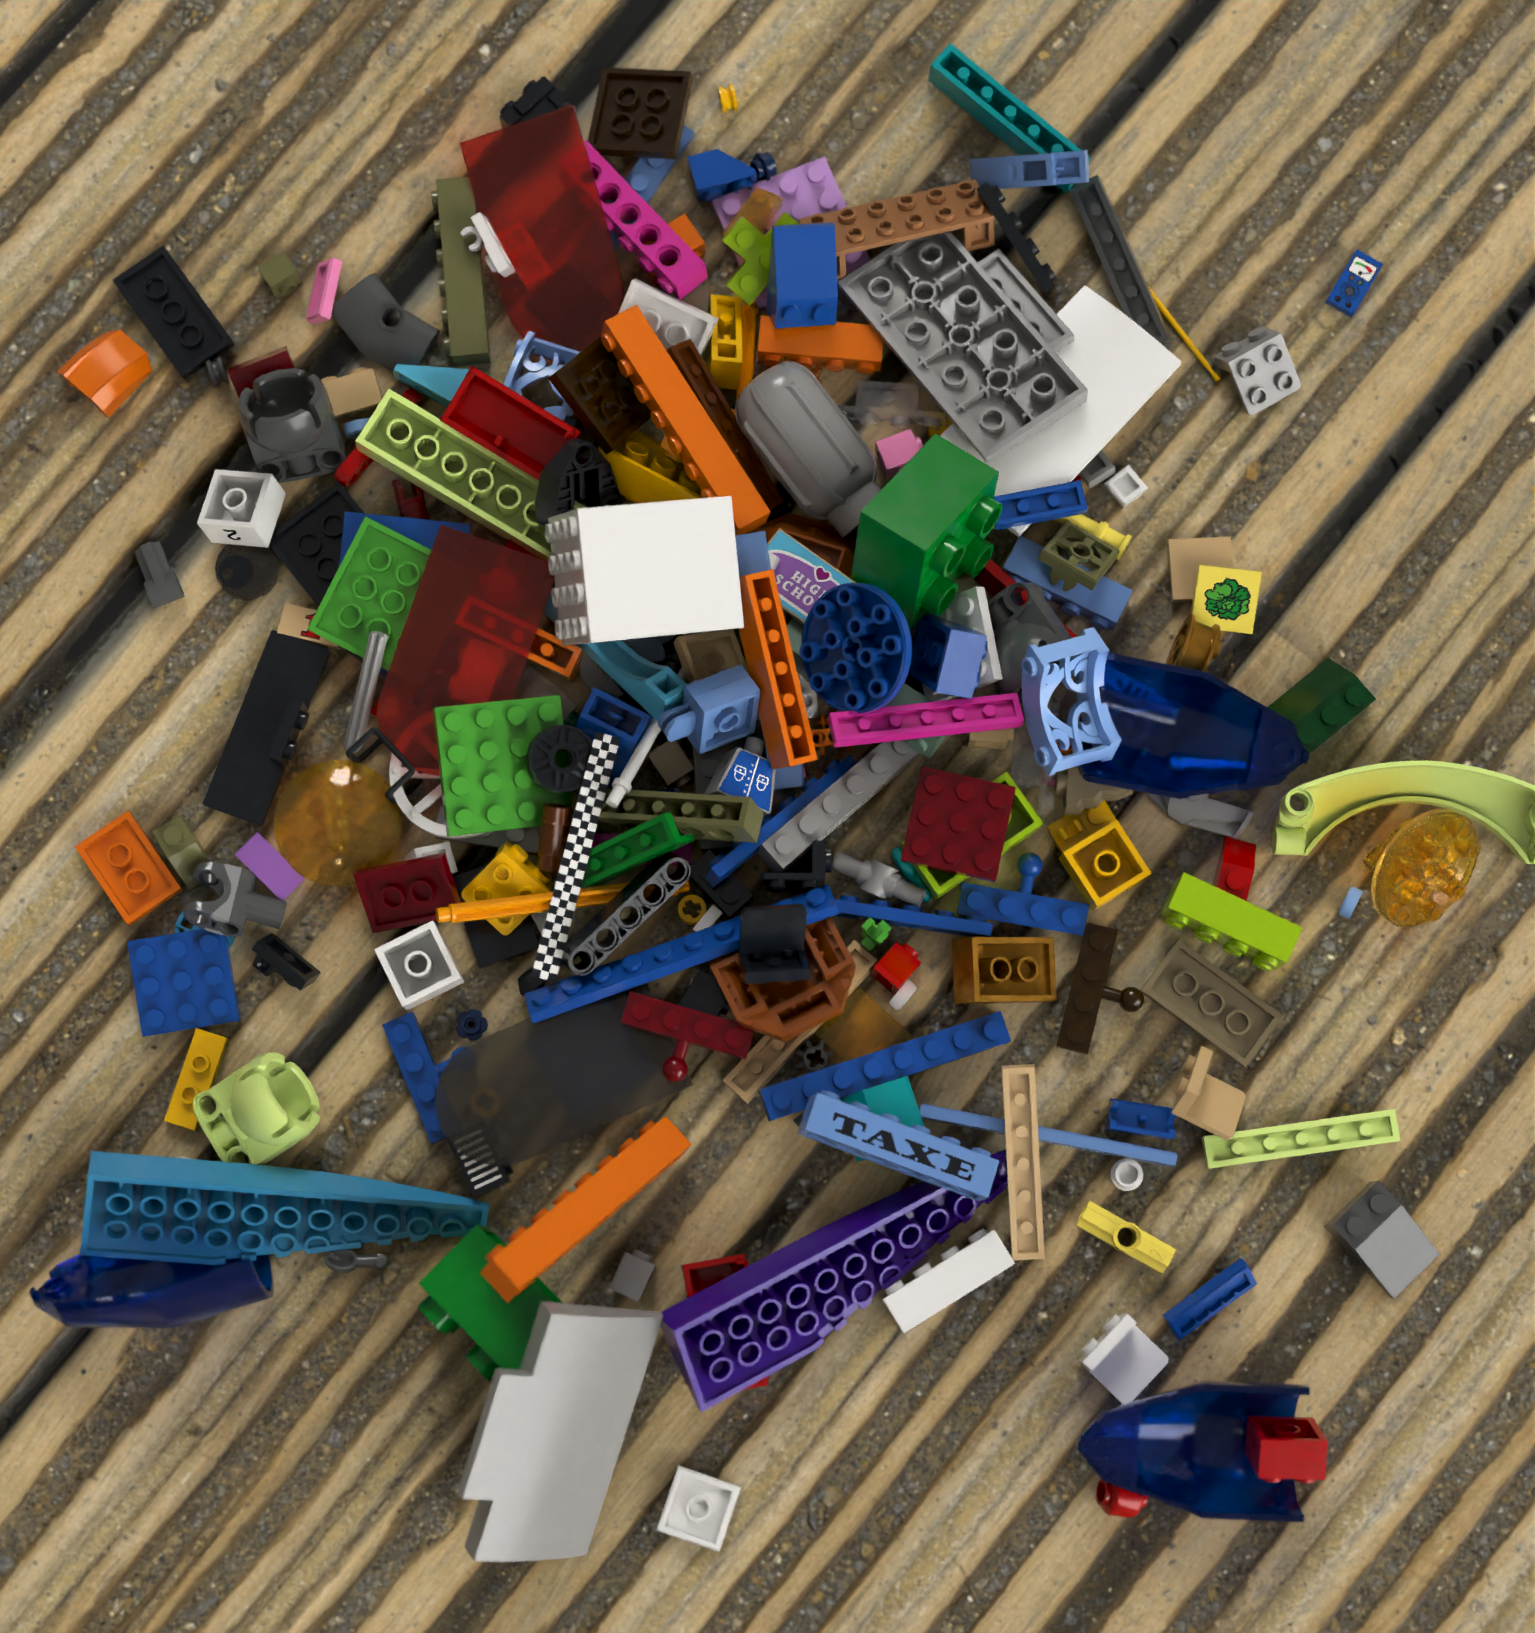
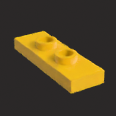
M196 1028L164 1121L197 1131L199 1121L193 1110V1100L198 1093L206 1091L213 1086L228 1038Z

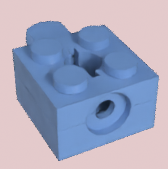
M741 664L730 669H723L717 674L701 680H694L690 684L685 685L683 705L663 712L657 723L670 742L686 736L700 755L755 733L761 690Z

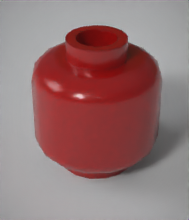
M1110 1472L1104 1479H1100L1098 1482L1096 1501L1109 1516L1133 1518L1139 1514L1141 1508L1146 1506L1148 1492L1137 1475Z

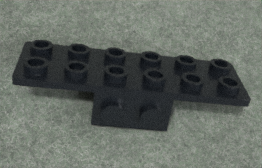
M275 630L270 632L204 798V806L259 826L264 824L287 763L293 759L298 745L296 740L300 730L303 731L309 719L308 710L330 656L328 649L289 635L277 633Z

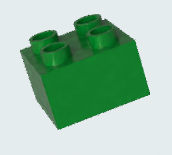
M934 434L862 509L851 579L856 583L871 584L889 594L901 608L909 630H912L927 612L932 613L936 617L941 616L948 609L957 593L958 584L955 581L964 572L972 577L978 576L987 565L993 553L994 545L986 541L985 536L989 534L997 523L1003 508L1001 503L994 500L999 471L939 435Z
M476 1225L418 1283L429 1294L418 1308L445 1335L449 1332L454 1334L461 1327L476 1342L465 1354L466 1358L487 1380L492 1382L496 1368L520 1370L541 1301L563 1302L537 1278L507 1303L480 1274L488 1264L485 1257L499 1244L503 1248L507 1245L489 1227Z

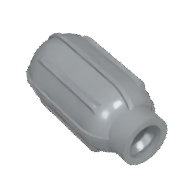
M784 361L756 376L740 393L735 407L737 423L743 434L797 505L810 516L817 519H828L842 539L858 529L862 509L881 491L876 484L878 472L876 460L870 448L814 374L805 366L797 362Z

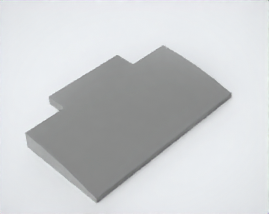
M951 231L896 243L837 282L841 291L985 462L1031 438L1087 402L1088 389L1056 353L1074 341V334L1000 249H997L977 263Z
M541 1301L520 1370L496 1368L458 1488V1493L462 1499L479 1500L464 1546L474 1561H539L587 1555L663 1319L661 1312Z

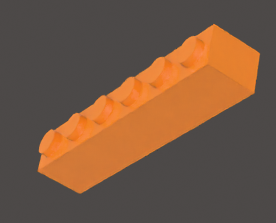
M771 569L741 576L739 580L744 628L738 629L749 676L761 690L758 714L771 769L792 767L818 760L774 571Z

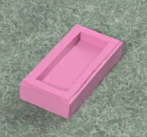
M330 258L318 263L306 315L307 322L316 325L330 320L343 261Z

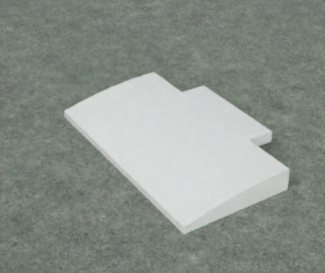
M1084 285L1057 313V316L1074 334V341L1056 353L1088 389L1087 402L1041 432L985 462L953 423L940 437L999 471L994 496L1068 483L1086 467L1179 368L1181 361L1132 319ZM1031 524L1007 529L1020 537Z

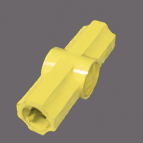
M1090 1200L1083 1208L1075 1226L1111 1245L1115 1250L1127 1254L1160 1274L1164 1273L1176 1250L1139 1229L1135 1224L1121 1219ZM1122 1228L1129 1229L1133 1234V1241L1127 1247L1122 1246L1118 1241L1117 1235Z

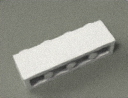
M984 1228L968 1237L970 1244L959 1250L957 1245L940 1255L943 1260L934 1267H931L928 1262L912 1272L915 1278L904 1285L899 1280L884 1290L887 1296L882 1298V1301L902 1333H906L1015 1264L995 1230H991L988 1233Z

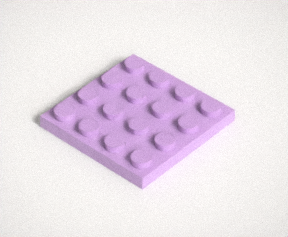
M825 156L770 178V181L763 180L752 184V189L748 190V187L738 190V193L732 192L712 200V207L725 235L740 216H743L762 234L766 235L784 212L800 224L799 220L801 218L847 207ZM731 249L738 267H740L744 260ZM866 250L845 255L846 276L870 261ZM768 285L756 298L759 313L767 310Z

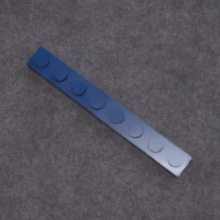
M999 1011L760 1089L758 1092L770 1122L805 1110L809 1097L817 1092L821 1093L822 1090L835 1093L842 1098L873 1086L910 1076L1011 1042L1002 1013Z

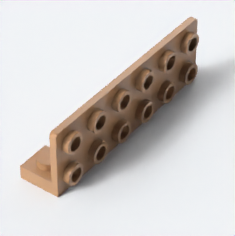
M976 180L962 181L953 185L904 194L899 197L873 201L859 206L845 207L823 214H814L799 220L800 224L831 222L835 224L837 281L846 277V254L961 229L962 245L967 251L995 246L994 215L978 192L977 188L980 186Z

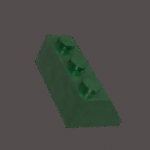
M1327 658L1259 713L1256 718L1297 765L1365 710L1376 698L1355 674Z

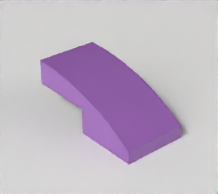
M258 832L234 854L282 901L305 879Z

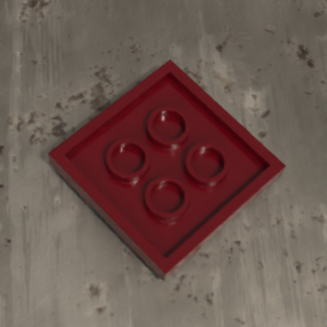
M921 766L900 861L995 882L1016 787Z

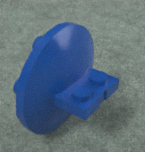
M845 583L831 588L814 603L804 624L799 653L811 688L825 703L841 712L854 710L858 713H867L887 705L902 688L911 664L912 643L906 618L901 608L889 594L871 584Z

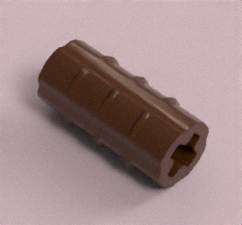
M558 803L543 804L542 819H540L541 830L540 835H538L540 837L539 850L537 851V868L539 870L559 872L570 825L572 824L570 822L572 807L569 805Z

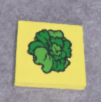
M1198 564L1191 614L1195 616V621L1210 627L1218 624L1220 631L1253 634L1262 572Z

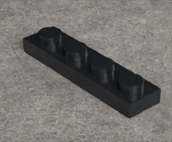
M986 182L978 187L977 190L1043 292L1046 294L1054 289L1055 286L1052 281L1057 279L1048 263L1041 266L1035 256L1040 251L1031 237L1025 240L1018 229L1023 227L1014 211L1008 214L1001 203L1006 201L998 186L994 185L991 188Z

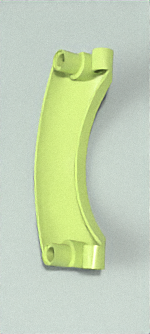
M1412 760L1378 763L1340 771L1291 789L1280 800L1279 813L1275 816V825L1272 831L1271 843L1273 854L1308 856L1326 833L1358 813L1391 804H1427L1452 810L1480 823L1504 842L1524 864H1535V785L1491 770L1450 762ZM1290 797H1297L1303 802V811L1292 809L1289 802Z

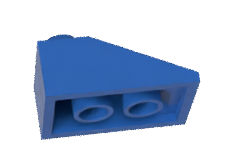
M831 222L772 226L767 312L774 327L791 328L836 325L838 286L835 224Z
M926 613L917 623L908 674L935 692L972 699L973 691L978 688L980 682V673L978 671L981 659H984L987 654V636L975 629Z

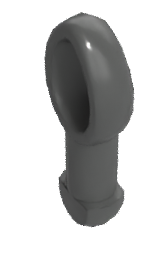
M351 1249L331 1251L324 1259L325 1265L329 1269L340 1273H349L355 1268H377V1270H383L388 1267L390 1262L388 1256L383 1253H378V1255H358Z

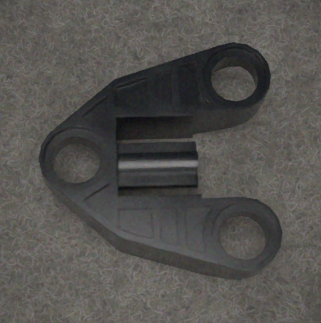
M579 438L570 440L541 470L535 499L537 523L544 532L545 524H549L548 518L574 510L575 500H585L587 508L603 507L607 501L609 506L623 505L611 464L592 443Z

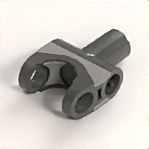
M207 861L196 866L194 878L199 883L204 884L206 888L211 889L218 899L188 903L185 907L184 917L189 923L209 932L228 937L241 936L244 932L246 920L276 929L280 928L287 903L286 901L254 893L256 876L253 872L241 867Z

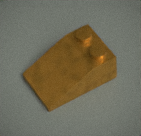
M967 937L952 940L954 1004L1057 1001L1054 937Z

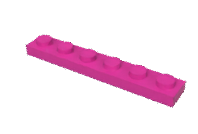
M1009 693L972 697V699L963 698L888 706L867 713H858L854 710L829 713L828 723L835 748L1022 727L1024 717L1018 694Z

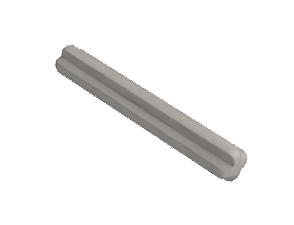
M372 631L368 637L343 745L345 750H348L366 733L388 638L387 634L380 631ZM362 745L354 753L361 751Z

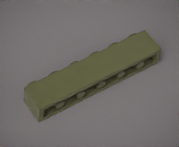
M473 176L437 179V191H432L431 195L433 210H439V220H434L435 237L436 239H441L442 249L436 250L438 268H443L444 278L439 279V290L441 298L446 297L447 308H441L443 327H448L449 337L444 338L445 355L451 356L454 366L491 363L481 249L472 252L468 248V246L476 242L477 237L475 234H471L466 238L461 235V231L468 226L475 227L470 218L478 213Z

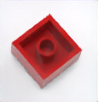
M1247 1416L1245 1455L1258 1478L1270 1483L1280 1482L1281 1479H1294L1305 1484L1313 1483L1315 1480H1325L1328 1441L1313 1418Z

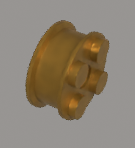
M1189 614L1181 625L1172 644L1165 664L1163 678L1168 680L1172 676L1187 682L1188 688L1191 690L1195 689L1196 686L1202 688L1209 674L1207 669L1211 659L1215 660L1218 657L1222 647V642L1219 641L1221 636L1220 626L1218 624H1214L1212 627L1195 621V616Z

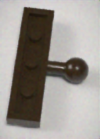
M1087 922L1056 1045L1057 1048L1088 1055L1101 999L1117 1002L1127 1012H1136L1143 1006L1144 995L1138 988L1126 987L1123 990H1118L1105 986L1118 934L1117 929Z

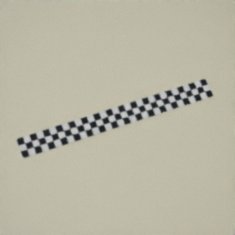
M600 732L595 733L531 974L533 977L555 982L557 979L620 741L617 737Z

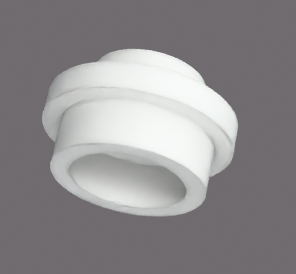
M1124 1158L1114 1163L1110 1171V1178L1116 1188L1122 1191H1131L1141 1184L1143 1170L1135 1160Z

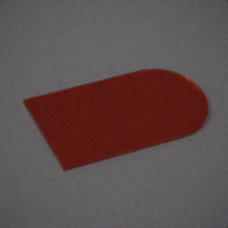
M571 105L491 133L488 132L485 135L461 142L460 146L478 210L487 217L516 271L506 278L499 274L498 271L496 272L512 325L522 338H525L527 333L531 331L535 333V338L581 352L601 336L604 321L619 313L623 303L624 289L620 268L575 106Z
M441 524L378 702V724L380 731L409 760L419 774L425 773L440 776L432 708L513 700L555 581L554 575H550L548 561Z

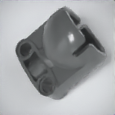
M296 368L279 369L261 375L254 380L253 390L246 387L240 393L237 413L256 466V473L272 474L278 483L336 471L342 462L346 461L344 438L339 431L324 383L316 375L311 374L309 376L306 371Z
M1030 582L1013 583L987 602L1003 678L992 684L999 695L1017 693L1020 703H1023L1021 663L1025 658L1028 646L1036 644L1037 647L1072 638L1044 598L1042 588L1038 584ZM1024 590L1027 592V601L1025 604L1023 603L1021 597L1022 592ZM1059 660L1049 662L1059 666Z

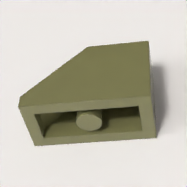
M179 815L153 830L152 832L166 857L188 889L192 891L203 885L194 878L195 868L202 862L211 861L188 821Z

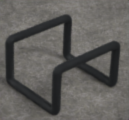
M373 727L346 751V756L354 764L359 765L384 743L409 770L385 792V797L393 805H398L392 794L414 775L415 767L378 728ZM375 734L378 739L357 758L353 753ZM416 779L404 790L406 797L423 782V779Z

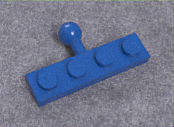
M1029 852L1020 856L1017 862V869L1022 875L1019 892L962 882L957 914L964 916L978 915L985 917L987 920L1084 936L1089 904L1033 895L1034 877L1040 874L1043 864L1037 854Z
M414 1012L383 1024L382 1026L430 1143L435 1144L463 1131L441 1077L455 1070L462 1073L471 1071L477 1062L475 1052L468 1047H459L452 1053L450 1059L436 1065Z

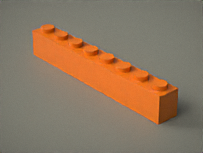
M635 305L604 321L601 341L608 352L612 351L617 358L620 372L624 377H629L633 383L636 397L641 403H646L651 411L650 415L654 425L658 429L662 428L666 434L669 448L675 455H679L684 462L685 472L690 480L697 482L701 489L702 498L731 496L735 535L747 534L765 524L771 511L638 306Z
M666 1116L656 1124L652 1120L649 1121L637 1133L640 1136L637 1140L634 1141L632 1137L627 1139L617 1149L619 1154L615 1158L611 1154L605 1157L596 1166L598 1172L594 1175L590 1172L583 1175L574 1185L577 1188L572 1193L568 1189L565 1190L553 1201L554 1208L550 1211L546 1207L543 1208L531 1219L533 1224L531 1227L526 1229L524 1226H521L508 1238L510 1241L509 1245L503 1248L499 1244L485 1257L488 1264L480 1274L507 1303L671 1167L689 1149L692 1144Z

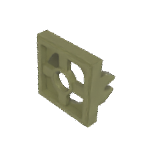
M1066 520L1043 548L1038 559L1052 567L1050 577L1053 585L1060 579L1064 581L1063 591L1066 592L1075 588L1078 583L1093 591L1117 559L1120 551ZM1057 546L1068 551L1070 556L1068 560L1058 555ZM1081 552H1085L1086 556L1083 557V556H1080L1079 554H1080ZM1078 563H1089L1097 569L1087 572L1077 565Z

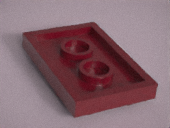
M445 853L360 869L353 874L372 933L424 924L432 920L435 922L437 921L436 908L461 903Z

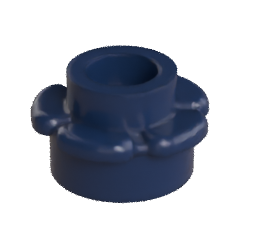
M768 152L763 154L755 153L753 160L750 162V167L755 169L757 179L770 181V178L777 173L774 158Z
M477 1009L461 1012L456 1019L458 1035L464 1039L468 1038L470 1041L480 1039L488 1027L487 1019L483 1018L482 1012ZM470 1022H474L473 1028L468 1026Z

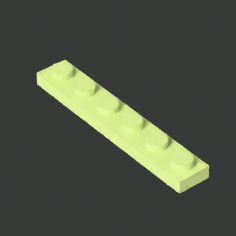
M1395 1109L1237 1131L1230 1140H1225L1217 1135L1201 1137L1207 1169L1401 1141Z

